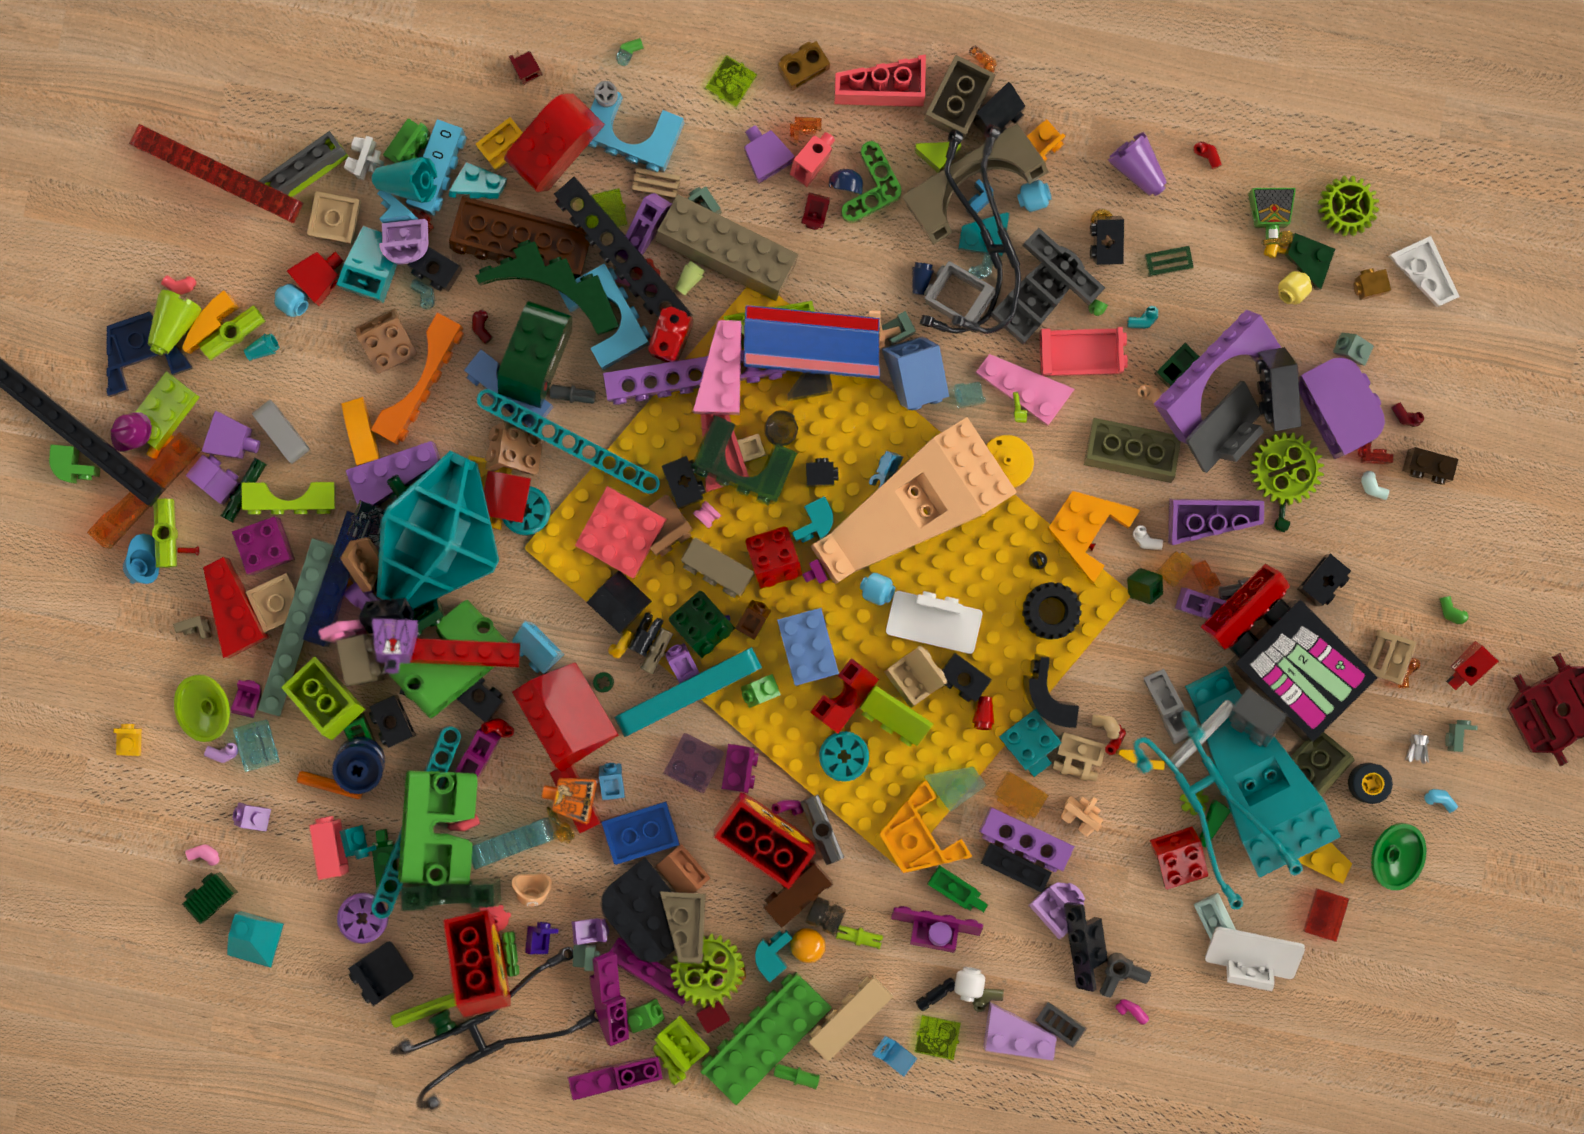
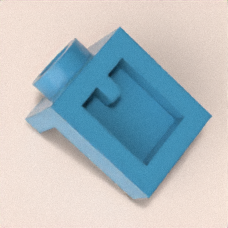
M980 179L975 182L974 187L981 195L979 196L977 193L968 201L976 213L989 203L984 184Z
M606 763L599 766L602 800L625 798L622 765L620 763Z

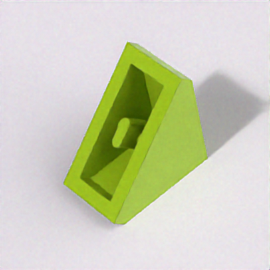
M949 142L916 143L915 153L939 173L946 163ZM961 143L958 145L955 155L960 151Z

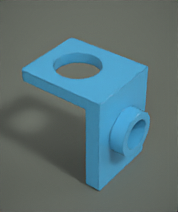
M886 1036L872 1054L874 1057L885 1061L902 1076L907 1074L917 1060V1057L897 1041Z

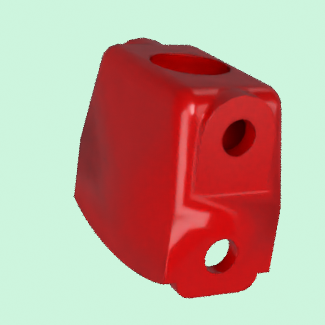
M673 307L662 308L648 347L651 356L666 363L679 361L693 327V317H687L686 312ZM672 315H677L679 317V321L677 323H672L670 321V317Z

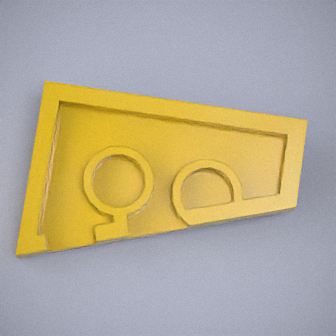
M1331 842L1298 858L1302 865L1341 884L1344 883L1352 866V863Z

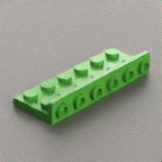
M797 972L793 976L789 973L781 981L783 986L777 992L772 990L765 998L767 1002L761 1008L759 1006L755 1007L749 1014L751 1018L745 1024L741 1022L733 1030L735 1035L730 1040L725 1038L717 1046L719 1051L713 1057L708 1055L701 1063L703 1067L700 1073L706 1075L735 1105L832 1009Z

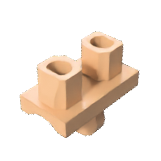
M1069 796L1066 800L1061 819L1070 824L1076 817L1081 819L1083 822L1079 825L1078 830L1088 837L1094 830L1098 832L1102 827L1101 823L1103 821V818L1098 816L1101 809L1095 806L1097 798L1094 796L1089 801L1083 796L1079 801L1072 796Z

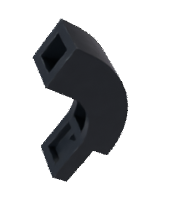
M1035 654V658L1032 659L1030 671L1033 673L1032 676L1024 675L1023 677L1024 691L1029 704L1040 716L1051 723L1062 727L1077 728L1079 705L1073 702L1056 701L1051 697L1047 688L1050 657L1043 654Z

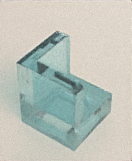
M980 382L965 385L961 383L953 387L958 409L981 405L986 402Z

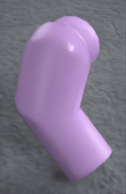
M228 743L227 746L220 750L208 746L204 756L225 763L236 757L238 748L234 743Z

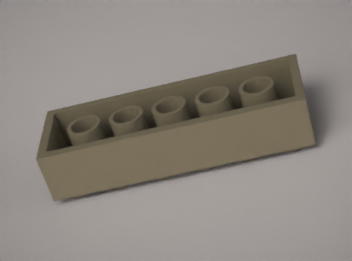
M678 194L657 230L656 242L774 301L779 297L798 257L797 253Z

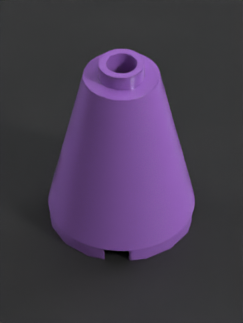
M1141 132L1133 137L1135 141L1125 142L1109 156L1108 161L1146 194L1157 196L1166 189L1164 185L1167 181L1147 135Z

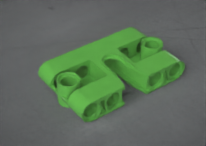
M469 600L460 603L436 625L438 628L436 632L441 640L508 642L494 627L492 620L484 617ZM480 628H487L489 631L487 633H480L478 630ZM399 663L398 673L387 674L403 689L408 699L413 700L429 718H433L494 667ZM411 684H418L420 686L417 690L408 688Z
M407 771L398 869L399 883H426L432 885L469 884L473 842L450 834L434 833L433 827L439 822L454 823L475 818L477 796L476 773ZM440 777H445V786L438 788L437 780ZM438 868L439 875L434 879H430L429 874L431 870Z

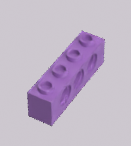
M992 807L989 808L979 829V832L983 833V839L991 843H995L998 840L1004 843L1002 848L1013 853L1017 849L1025 853L1023 858L1034 863L1038 859L1045 863V868L1055 873L1057 869L1064 871L1074 849L1073 845ZM1003 825H1009L1011 828V833L1007 837H1001L999 834V829ZM1023 835L1031 837V843L1027 847L1020 845V838ZM1048 844L1051 846L1052 852L1049 856L1044 857L1041 855L1040 849L1043 845Z

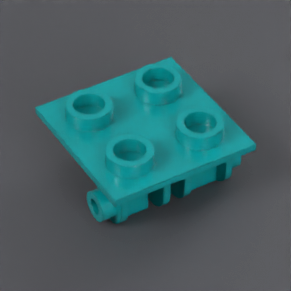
M1035 710L999 736L1006 748L1015 756L1025 770H1028L1062 744Z

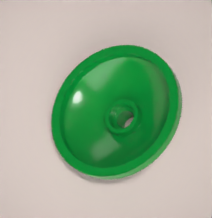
M1397 823L1388 827L1379 836L1371 854V869L1375 880L1382 887L1394 891L1402 890L1410 886L1418 878L1424 867L1427 855L1426 842L1421 831L1413 825Z

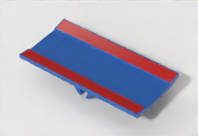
M746 305L744 319V366L880 379V318Z

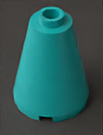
M418 157L376 168L372 174V183L380 191L420 203L430 202L437 190V185H434L437 171L431 159Z

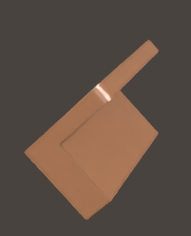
M682 844L656 865L657 870L677 893H695L710 879L709 875Z

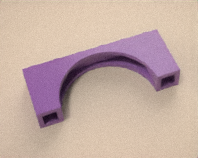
M1249 310L1242 313L1154 403V406L1178 440L1186 443V438L1202 422L1201 398L1209 377L1218 366L1238 355H1249L1256 362L1259 360L1258 352L1281 348L1262 316Z

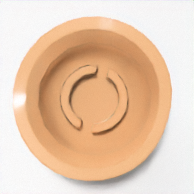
M542 873L519 874L512 880V888L515 891L518 902L531 907L542 904L546 900L552 886L551 878Z

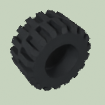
M1048 582L1035 587L1028 593L1023 603L1022 615L1024 616L1025 624L1036 636L1045 639H1058L1073 632L1076 625L1079 624V617L1082 614V611H1080L1081 603L1077 599V594L1073 593L1070 587L1064 586L1062 583ZM1046 598H1057L1064 606V617L1057 624H1047L1039 615V606Z

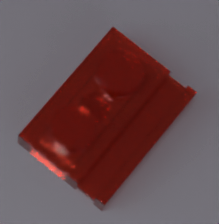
M1316 888L1303 932L1337 942L1349 898Z

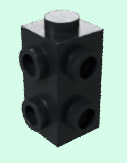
M406 598L367 601L360 613L359 619L368 634L374 633L373 619L412 620L415 613Z

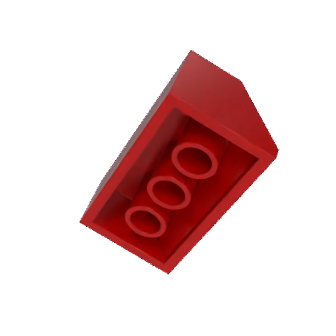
M1264 564L1201 628L1219 647L1226 650L1237 642L1238 637L1243 632L1250 630L1254 625V621L1259 616L1265 615L1276 600L1284 597L1290 585L1279 570Z

